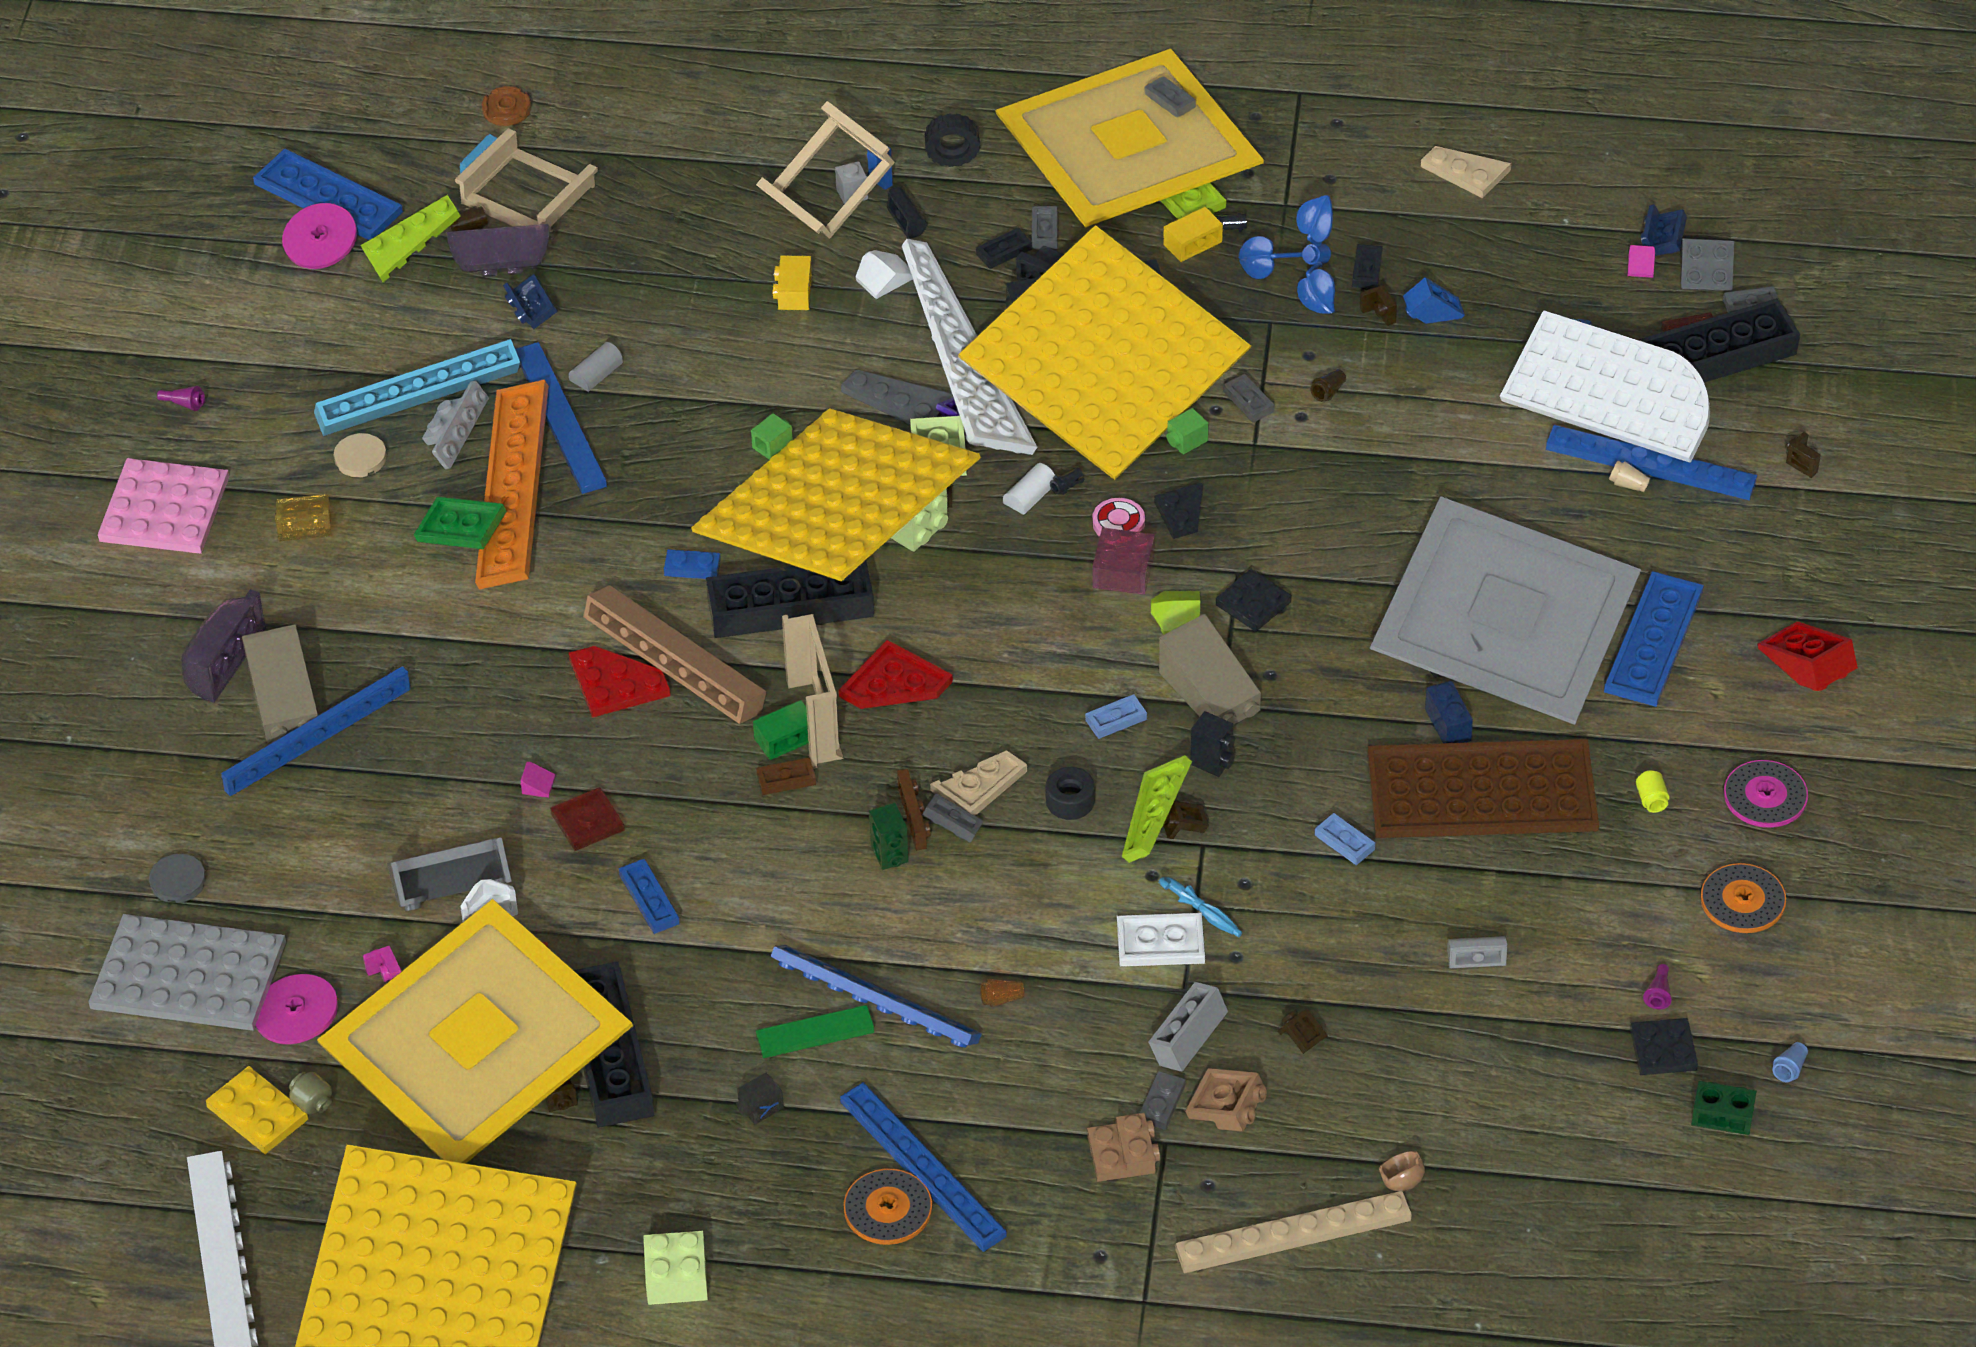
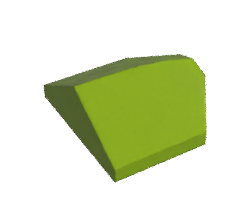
M1163 591L1151 599V614L1160 626L1163 635L1200 616V591Z

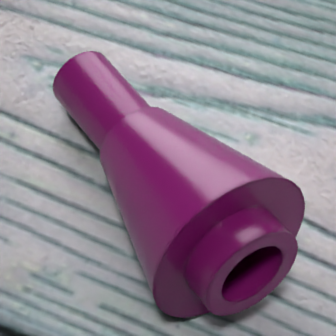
M192 386L174 391L159 390L157 399L172 401L190 410L198 411L205 402V394L200 386Z
M1665 964L1658 966L1656 977L1643 995L1645 1004L1653 1009H1665L1670 1006L1672 1001L1667 979L1669 967Z

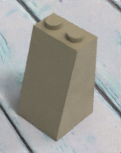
M1205 614L1160 637L1159 673L1199 717L1206 711L1235 725L1260 711L1261 692Z
M296 625L242 636L248 673L266 742H274L318 716Z

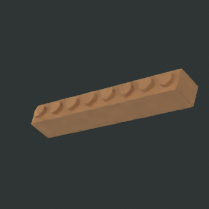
M609 585L587 596L583 616L585 619L734 721L741 724L762 713L766 696L764 689Z

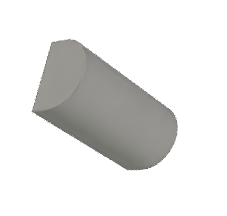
M605 342L569 372V380L589 392L623 363L620 351L612 343Z
M1506 937L1448 939L1449 968L1506 966Z

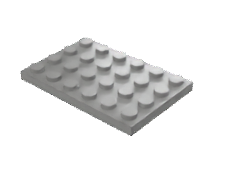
M123 914L89 999L90 1009L254 1031L286 944L285 935Z

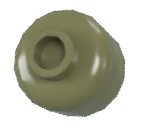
M302 1072L289 1085L290 1100L307 1115L317 1112L323 1113L332 1103L330 1099L332 1087L316 1072Z

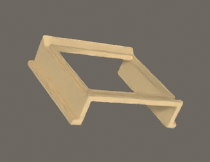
M827 101L821 107L823 112L829 117L773 184L762 177L756 185L819 234L821 231L830 239L895 162L887 154L890 149ZM839 127L882 161L825 227L816 218L783 194V192Z
M508 128L455 179V182L460 184L461 204L468 207L482 206L486 215L543 240L546 231L588 189L595 187L594 174L598 172V167L589 164L579 175L518 149L516 131ZM513 158L569 183L537 215V221L477 194Z
M813 614L788 619L787 615H783V640L788 688L813 684L816 694L806 696L809 757L813 769H815L819 763L844 759L838 739L837 694ZM816 652L828 689L826 693H824L821 680L817 675Z

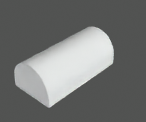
M1042 463L1036 464L1003 496V504L1024 515L1051 489L1050 481L1053 480L1055 474L1047 465Z

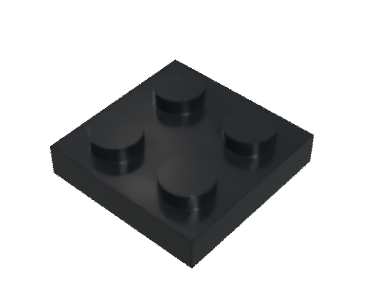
M1250 569L1216 597V606L1257 632L1291 603L1292 595L1253 569Z
M1688 1018L1632 1022L1630 1024V1032L1640 1075L1697 1071L1698 1061Z

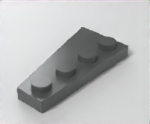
M855 370L841 385L842 393L909 425L910 419L942 417L941 413L936 409L937 404L953 397L952 393L860 370Z

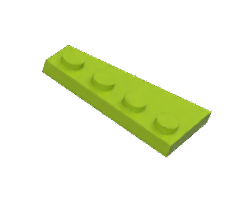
M446 195L360 246L384 283L390 278L388 274L396 267L400 269L407 263L406 258L415 251L419 253L426 247L427 240L432 236L437 237L461 216L449 196Z
M1185 755L1144 772L1122 857L1130 863L1150 854L1192 763Z

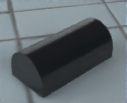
M903 188L889 189L888 211L908 239L920 236L927 227L925 219Z

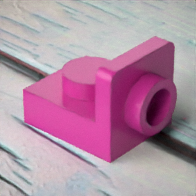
M390 946L375 949L363 955L368 976L380 972L383 981L387 982L401 973V969Z

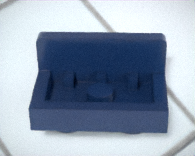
M1655 204L1649 205L1648 214L1645 216V229L1641 234L1643 246L1655 247V256L1680 251L1687 219L1684 210L1660 214Z
M534 274L514 289L508 283L503 285L507 291L505 298L513 308H517L514 313L522 324L527 322L535 329L558 312L540 280Z

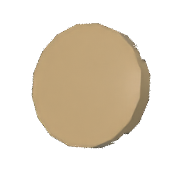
M358 433L347 436L337 444L334 450L335 464L343 474L351 477H365L372 471L376 473L383 467L387 457L384 443L378 437L370 434Z

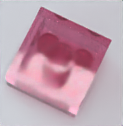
M1102 527L1093 562V588L1145 595L1154 560L1155 534Z

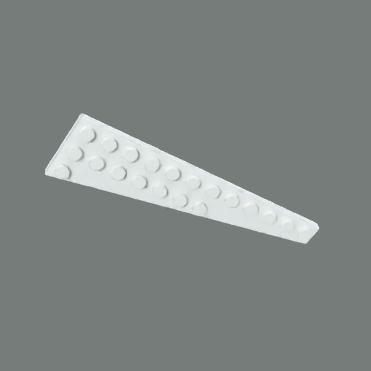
M906 239L902 248L932 333V340L935 342L961 417L967 441L974 446H984L996 450L1002 449L1033 455L1037 445L1012 399L958 357V354L977 337V334L927 242Z

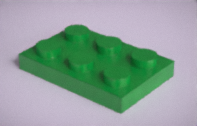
M436 497L415 531L414 537L417 542L484 549L507 511L504 505L500 503Z

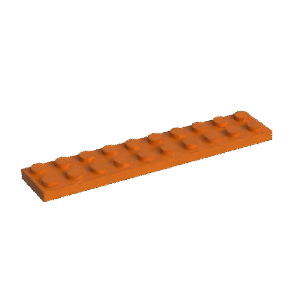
M545 380L496 391L484 502L503 504L507 512L485 548L479 549L475 579L479 589L529 579L549 387Z

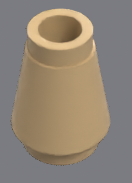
M1617 461L1609 478L1610 481L1615 482L1614 485L1641 492H1645L1651 479L1626 461L1624 463Z

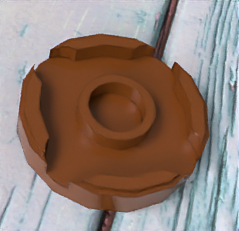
M510 86L492 90V94L488 96L486 94L481 104L484 117L490 123L498 126L516 125L524 121L531 111L529 95L526 92L524 94L517 87Z

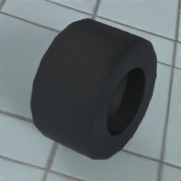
M1073 766L1055 770L1048 776L1045 784L1047 808L1053 815L1065 820H1076L1086 816L1092 811L1095 804L1094 779L1085 770ZM1071 791L1077 793V794H1074V795L1063 794V793H1065V792H1071Z

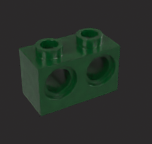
M896 803L869 810L871 848L881 869L885 870L907 863V826Z
M1698 1081L1691 1126L1750 1135L1757 1090L1722 1085L1716 1082Z

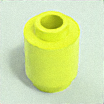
M1648 770L1643 772L1636 779V786L1642 805L1649 812H1660L1668 806L1669 800L1663 776L1657 771Z

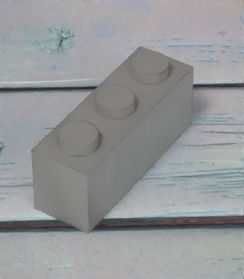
M1194 982L1149 1040L1159 1066L1182 1072L1228 1013L1217 987Z

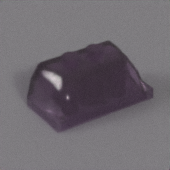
M549 224L455 231L447 232V238L453 259L462 271L471 274L482 273V277L497 276V272L506 271L508 275L523 274V270L536 269L540 266L547 254L549 240H554V229Z
M250 589L246 596L228 599L216 606L203 621L181 656L183 682L192 693L200 698L215 703L246 658L242 636L263 632L266 629L260 592Z

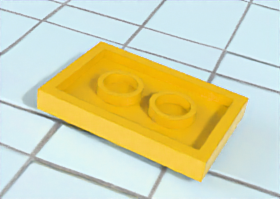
M250 1066L246 1067L205 1100L207 1108L264 1154H267L308 1120L307 1113L303 1112L286 1095Z

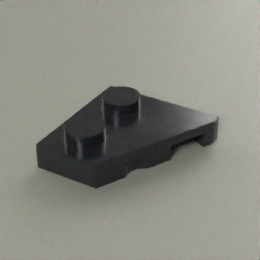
M1202 482L1154 495V503L1173 539L1198 532L1203 496Z

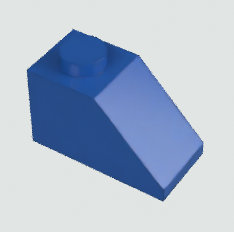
M1426 277L1403 295L1406 303L1405 309L1409 316L1413 319L1417 318L1426 324L1461 319L1465 316L1459 298Z

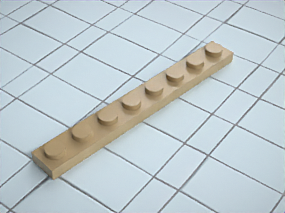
M1403 1191L1178 1242L1175 1244V1250L1183 1273H1188L1411 1221V1212Z

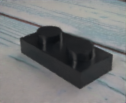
M1016 228L976 247V255L989 269H992L1017 257L1021 252L1026 253L1032 250V242L1019 228Z
M1357 244L1352 287L1369 289L1378 287L1383 246Z

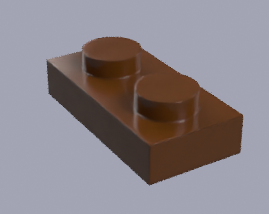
M810 757L756 768L762 795L816 785V777Z

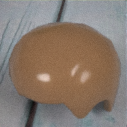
M1417 1151L1398 1154L1385 1161L1379 1167L1384 1184L1387 1188L1394 1191L1413 1189L1422 1181L1425 1173L1423 1161Z

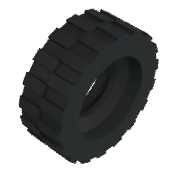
M957 113L940 115L938 118L931 120L930 124L926 127L924 136L927 156L941 166H962V164L971 162L977 156V152L979 153V128L975 125V121L969 119L968 116H962ZM950 134L961 135L965 139L962 144L956 146H946L940 143V138Z

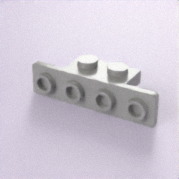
M476 380L470 381L462 398L445 400L438 406L435 416L428 424L427 430L422 437L427 445L436 444L432 453L445 469L452 467L489 399Z

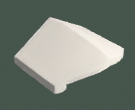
M877 250L869 251L862 257L856 274V281L875 299L913 280L909 266L898 255Z
M491 879L479 881L473 886L460 906L463 922L491 899L495 900L511 916L518 915L516 894L513 886Z

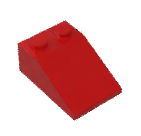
M1798 621L1757 644L1758 649L1794 681L1814 691L1826 689L1829 684L1838 679L1845 678L1848 673L1858 668L1852 639Z

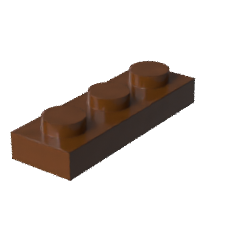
M908 769L897 770L898 791L915 850L927 849L926 837H930L931 833L928 820L923 821L922 816H924L922 815L924 813L923 802L921 799L917 800L916 795H918L916 779L910 778Z

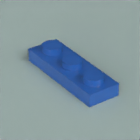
M645 859L619 868V876L653 934L679 925L677 913Z

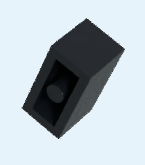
M1204 711L1191 728V765L1217 777H1220L1225 769H1229L1235 759V754H1233V745L1235 743V736H1233L1234 723Z

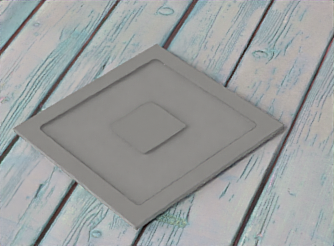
M1440 496L1370 649L1575 725L1641 569Z

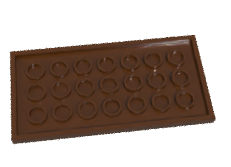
M1588 739L1376 745L1367 747L1375 838L1594 832L1599 830Z

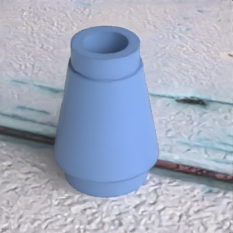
M1796 1042L1773 1061L1772 1071L1774 1076L1782 1082H1790L1797 1079L1808 1054L1807 1047L1802 1043Z

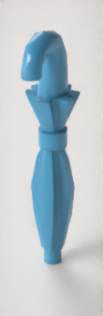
M1163 876L1159 879V884L1165 890L1170 889L1180 897L1178 902L1190 904L1198 911L1200 910L1209 923L1232 935L1234 934L1238 938L1242 935V931L1238 929L1235 923L1221 909L1205 903V901L1197 897L1191 885L1184 887L1170 877Z

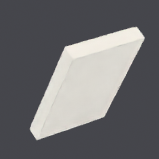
M1202 913L1117 916L1120 966L1205 964Z

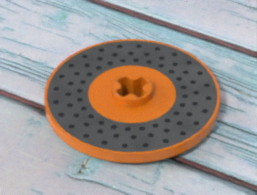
M1737 863L1720 867L1706 878L1701 889V904L1707 916L1720 927L1739 933H1754L1768 929L1778 922L1785 910L1786 893L1781 882L1771 872L1756 865Z
M879 1169L861 1176L850 1186L844 1199V1216L849 1227L859 1237L876 1244H898L912 1239L926 1227L932 1213V1199L928 1188L913 1174L898 1169ZM888 1204L890 1207L893 1206V1208L888 1209L886 1206L883 1205Z

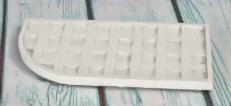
M1544 310L1500 395L1503 402L1691 463L1707 431L1710 419V403L1704 382L1696 369L1679 354Z

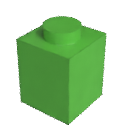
M1191 408L1168 421L1167 440L1172 447H1176L1184 455L1208 441V422Z
M774 413L751 430L752 448L770 460L772 456L780 452L793 440L792 426L787 420L781 419Z

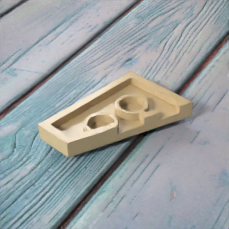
M1435 146L1421 159L1422 168L1481 198L1511 171V163Z
M1004 751L979 762L976 768L963 773L961 770L952 774L951 779L944 782L938 780L931 783L930 789L934 794L937 793L976 816L1027 772V764L1010 752Z

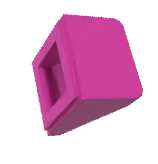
M1631 245L1629 247L1628 276L1653 278L1655 247Z
M527 761L521 778L522 794L549 798L556 777L555 774Z

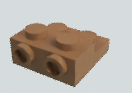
M1208 1068L1185 1112L1189 1119L1214 1121L1218 1129L1243 1132L1247 1124L1254 1122L1255 1108L1258 1102L1263 1103L1265 1101L1267 1090L1258 1073Z
M1145 1113L1116 1117V1124L1087 1128V1137L1097 1182L1155 1173V1162L1160 1161L1158 1144L1151 1143V1138L1155 1137L1152 1120L1146 1121Z

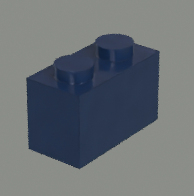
M1449 681L1427 687L1425 710L1443 743L1470 742L1473 719L1453 682Z

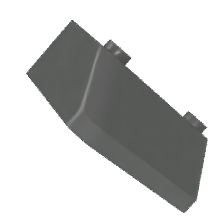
M502 837L387 863L398 907H404L405 911L422 908L421 902L470 891L481 880L491 879L501 883L512 882Z

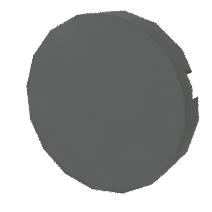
M172 854L160 859L154 864L149 873V883L152 892L156 897L165 902L175 900L176 903H183L193 899L202 891L206 881L205 869L201 862L195 857L186 854Z

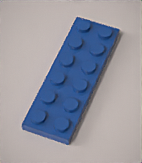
M285 148L253 177L254 185L299 207L306 208L320 203H330L343 207L353 217L357 227V235L367 240L382 233L403 213L401 204Z
M1652 571L1606 681L1604 693L1657 707L1702 596L1704 585Z

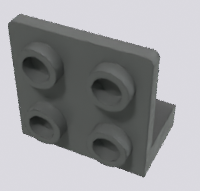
M1683 239L1680 256H1682L1681 289L1731 292L1733 286L1734 241Z

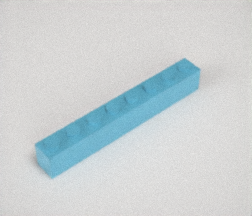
M510 339L317 402L314 414L321 432L325 436L465 390L470 381L476 380L480 385L517 373L520 361Z

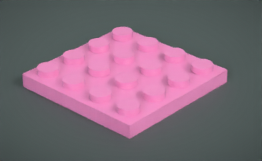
M127 458L98 532L99 542L202 554L229 479L228 470Z

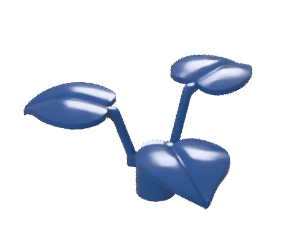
M1324 195L1302 204L1298 210L1297 226L1302 233L1308 234L1307 240L1312 243L1307 245L1303 252L1272 254L1273 242L1263 236L1249 239L1243 244L1239 252L1240 264L1246 273L1255 279H1264L1272 273L1274 269L1273 258L1303 257L1306 263L1313 266L1306 272L1307 278L1300 280L1298 283V297L1305 307L1317 313L1335 312V285L1333 278L1327 271L1317 269L1322 267V264L1327 263L1331 257L1330 248L1326 244H1322L1328 238L1332 229L1333 211L1330 196Z

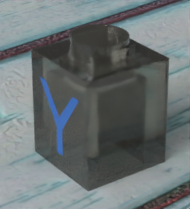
M767 1072L737 1088V1108L743 1117L748 1116L754 1125L784 1109L783 1092Z

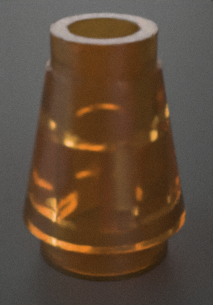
M988 979L987 982L981 983L980 994L983 1005L995 1007L1024 998V985L1022 981Z

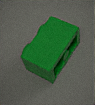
M801 700L753 721L754 740L769 760L809 743L807 710Z

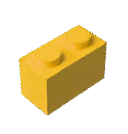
M1203 207L1164 226L1163 245L1180 262L1185 261L1222 243L1223 224L1206 207Z
M780 256V265L775 266L774 272L775 281H778V284H773V299H778V310H809L812 278L811 256Z

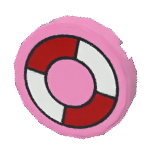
M1111 498L1103 501L1095 508L1092 515L1093 529L1101 538L1103 536L1109 538L1110 542H1128L1137 538L1140 535V531L1144 529L1145 514L1141 506L1132 500Z

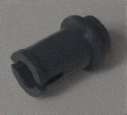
M1238 212L1236 215H1216V218L1223 224V230L1239 229V232H1242V229H1247L1246 214Z
M1075 467L1061 476L1055 475L1053 480L1050 481V488L1054 494L1064 495L1068 489L1084 482V477L1079 479L1084 474L1080 468Z

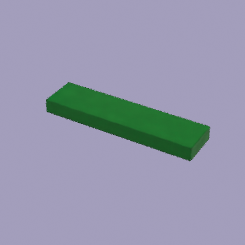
M864 1005L756 1030V1038L762 1057L767 1058L874 1033V1025L868 1007Z

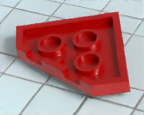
M886 640L839 689V697L860 709L937 699L953 682V674Z
M596 646L568 653L569 661L592 718L670 697V688L663 672L658 668Z

